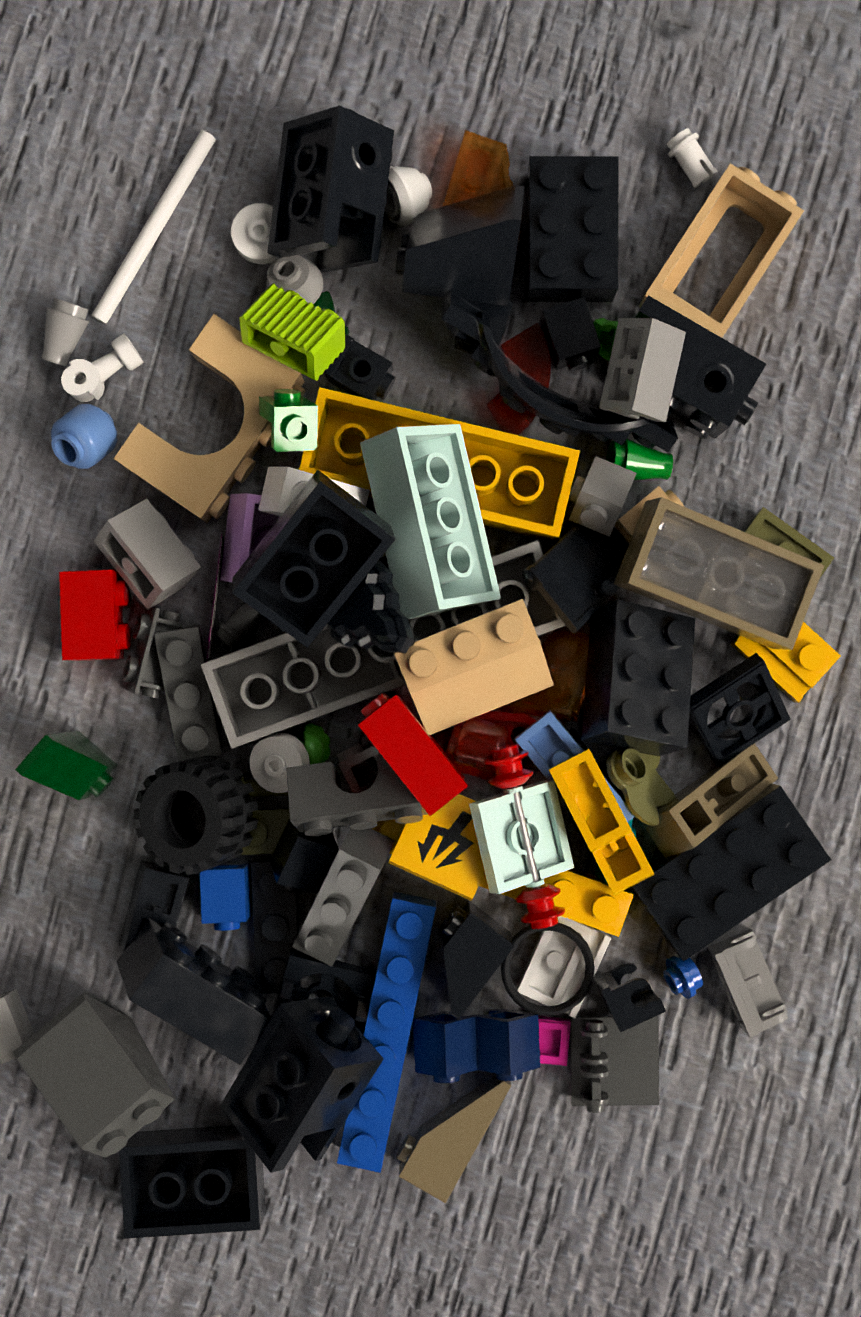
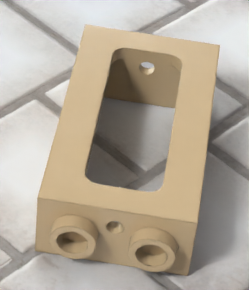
M730 163L644 295L639 307H642L649 295L722 338L804 210L797 206L796 200L791 195L780 190L773 191L762 184L758 175L752 170L745 167L737 168ZM730 207H736L760 222L764 228L763 234L710 316H708L673 292L726 210Z

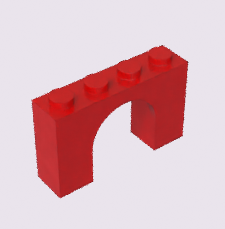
M382 693L361 710L366 718L358 726L429 816H432L468 787L467 782L464 780L465 776L458 770V767L436 739L426 732L423 723L401 695H395L391 698L388 694Z

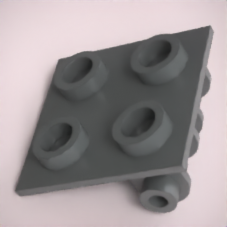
M612 1016L570 1017L572 1106H587L588 1112L601 1113L604 1112V1106L659 1105L658 1016L623 1032L619 1031Z

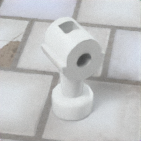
M125 333L112 341L111 345L114 351L92 363L84 359L70 361L71 366L66 368L61 376L63 389L80 402H88L94 398L99 400L104 392L105 380L124 365L128 370H134L144 363L143 359Z

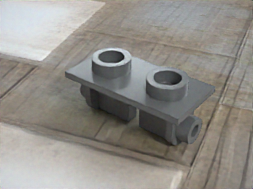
M152 607L149 610L146 608L145 614L140 613L137 617L133 637L138 639L134 657L128 656L125 662L122 679L127 682L125 690L139 695L140 687L144 686L142 695L159 699L161 691H165L159 658H157L158 652L154 633L182 628L183 624L179 623L181 614L164 610L162 618H158L160 609Z

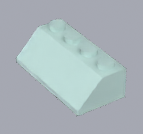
M461 425L396 427L360 442L376 514L391 525L396 538L385 553L389 570L393 574V587L399 593L400 611L408 619H414L501 599Z

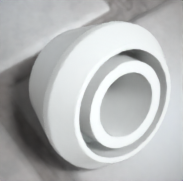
M390 166L386 193L387 203L384 213L393 223L401 226L410 225L413 219L418 214L423 213L429 206V199L432 197V187L428 177L415 168Z

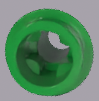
M628 439L622 445L612 441L606 455L607 461L636 472L634 480H668L673 469L672 454L647 448Z

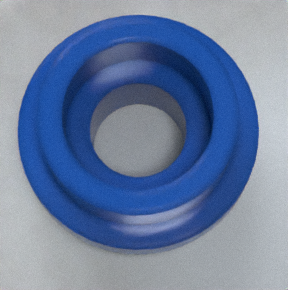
M672 956L666 960L667 970L663 972V975L671 991L676 995L681 993L687 999L695 996L696 990L703 986V980L692 959L689 957L683 961L680 957Z

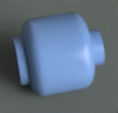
M79 404L54 422L51 429L52 449L57 458L64 464L79 469H89L112 452L117 444V430L113 419L99 407L91 404Z

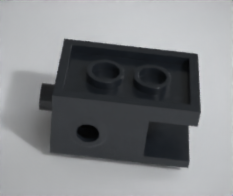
M340 105L284 122L267 253L282 258L318 251L316 266L321 273L377 263L382 243L381 233L384 209L387 203L386 193L390 163L392 161L394 130Z
M648 295L636 318H654L686 332L667 417L672 413L686 421L684 428L702 439H707L709 435L717 438L731 426L733 420L745 425L758 405V402L748 397L765 368L766 363ZM608 366L604 372L605 375H607Z
M330 996L280 1003L220 1107L270 1173L283 1170L300 1143L315 1161L321 1160L384 1058L355 1026L353 1018L341 1010Z

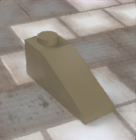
M754 743L721 766H716L676 793L674 800L658 807V825L650 826L643 822L641 823L665 858L694 849L770 784L775 782L778 777Z
M494 1075L423 1123L415 1137L408 1134L396 1155V1159L401 1161L399 1177L446 1203L511 1088V1081L498 1080L496 1075Z

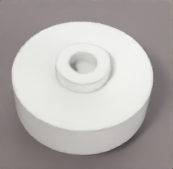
M264 203L248 205L238 212L232 223L231 236L238 253L247 261L255 264H268L278 258L267 253L273 206Z
M275 733L262 739L254 746L250 755V769L254 779L261 787L274 793L288 791L286 768L310 764L305 746L296 737L287 733Z

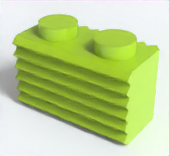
M275 283L271 284L239 317L242 343L318 381L320 375H323L325 369H328L329 365L333 364L335 358L339 357L340 352L343 353L345 349V322L341 317L330 309L322 310L319 306L315 307L312 302L307 303L298 293L292 290L284 291L282 287L278 288Z

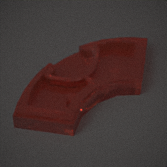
M537 322L501 344L500 348L527 375L549 388L551 376L550 352L543 330ZM499 392L486 407L502 432L520 436L534 421L536 415L527 410L524 413L513 410L502 400L503 396Z

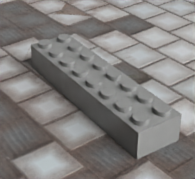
M538 540L492 557L501 599L436 615L408 619L414 642L521 599L525 603L538 636L565 627V623L537 589L532 591L522 578V572L543 556ZM327 624L308 648L288 633L203 663L201 667L231 749L407 685L395 654L383 651L376 645L368 649L362 648L357 644L351 647L344 646L331 637V629Z

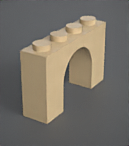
M215 314L212 315L189 351L198 362L240 391L244 403V418L237 436L229 445L217 452L206 455H193L178 450L138 423L114 457L115 461L206 523L209 522L212 516L218 519L229 505L230 496L227 495L236 481L243 483L250 475L256 464V461L252 458L260 446L268 447L271 444L272 423L259 415V397L274 396V390L276 389L301 391V396L305 393V389L302 388L305 381L300 372L242 343L241 332Z

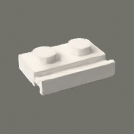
M559 916L558 923L574 929L589 945L594 959L595 976L610 943L611 936L585 924ZM542 931L516 990L547 1006L559 1005L568 1001L580 989L585 977V961L580 948L572 939L562 933ZM583 1000L573 1009L564 1013L576 1018Z

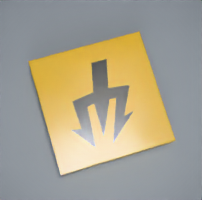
M458 794L432 816L423 815L421 821L405 824L388 863L471 901L485 872L469 807L470 803L476 801Z

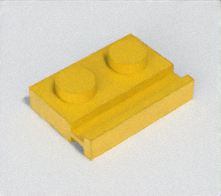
M805 622L801 626L793 650L772 649L742 636H739L731 643L746 659L757 653L765 661L775 685L795 703H799L806 692L813 688L841 657Z

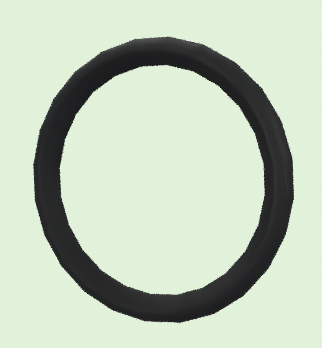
M561 923L543 929H532L531 925H529L512 937L514 948L501 963V975L507 993L516 1004L534 1014L550 1016L569 1011L584 999L592 985L595 966L589 945L578 932ZM555 931L568 936L577 944L584 957L585 977L580 989L572 998L559 1005L540 1006L529 1002L516 990L511 979L510 963L514 950L522 940L536 932Z

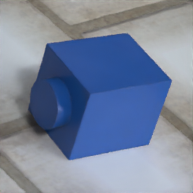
M225 864L200 872L201 924L214 923V930L226 931L239 929L240 922H247L251 917L250 864Z

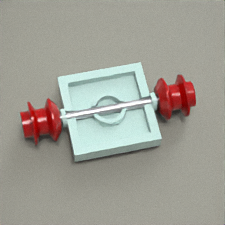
M517 744L491 749L492 757L484 760V764L494 766L496 775L488 783L503 789L504 793L469 804L489 892L501 894L525 885L526 888L516 897V902L527 905L528 912L520 918L521 922L531 923L532 929L554 926L558 924V917L565 913V908L555 906L553 898L561 892L560 888L545 883L544 878L574 868L555 781L543 780L522 787V784L526 783L534 774L532 770L523 769L521 762L529 754V751H519Z

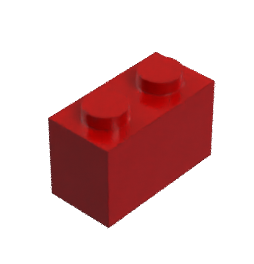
M115 570L59 572L62 660L124 659V650H129L131 640L128 623L123 624L122 607L128 606L129 603L128 584L122 580L120 574Z

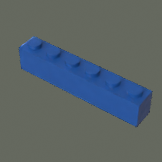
M393 892L364 1030L366 1039L384 1059L345 1121L337 1164L381 1173L436 911V900Z

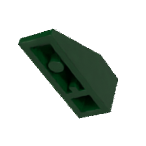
M80 731L46 734L15 770L25 778L74 799L83 800L91 795L98 798L114 780L110 773L117 764Z

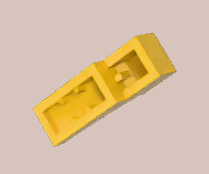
M590 749L549 769L612 893L616 895L655 875Z

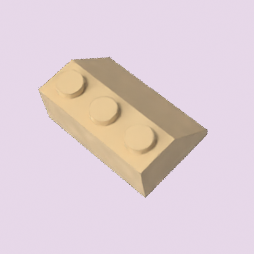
M523 599L414 642L413 646H410L406 654L394 653L421 721L429 735L554 686L540 640Z

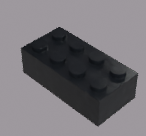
M770 784L694 849L666 858L663 855L652 862L650 866L655 875L631 888L675 953L685 961L831 861V858L780 785Z

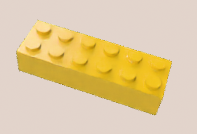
M319 387L315 402L318 405L317 448L313 451H303L299 470L312 474L319 470L329 479L370 490L368 497L373 498L360 442L396 427L460 424L484 526L554 543L558 540L580 450Z

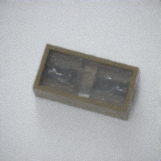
M660 497L645 501L614 585L769 648L793 650L825 565Z

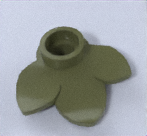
M631 748L627 750L617 749L610 753L607 758L606 766L610 781L623 792L626 804L636 818L650 826L658 825L659 814L657 808L675 799L673 791L656 771L661 756L640 753Z

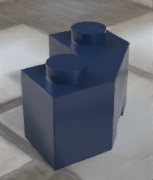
M488 1009V1015L461 1016L459 1019L452 1015L451 1011H443L413 1019L415 1072L433 1076L434 1082H458L460 1075L476 1070L496 1073V1079L501 1081H515L522 1079L524 1072L540 1068L538 1014L509 1009Z

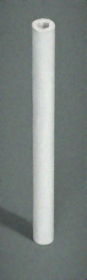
M204 130L199 132L91 314L92 317L103 324L108 323L216 141L210 133Z

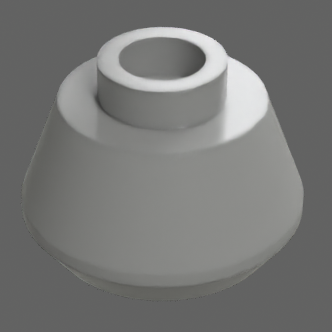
M299 255L278 257L271 263L268 269L265 290L275 283L278 288L282 287L284 291L292 290L304 298L307 303L312 302V304L318 300L322 293L323 277L319 268Z

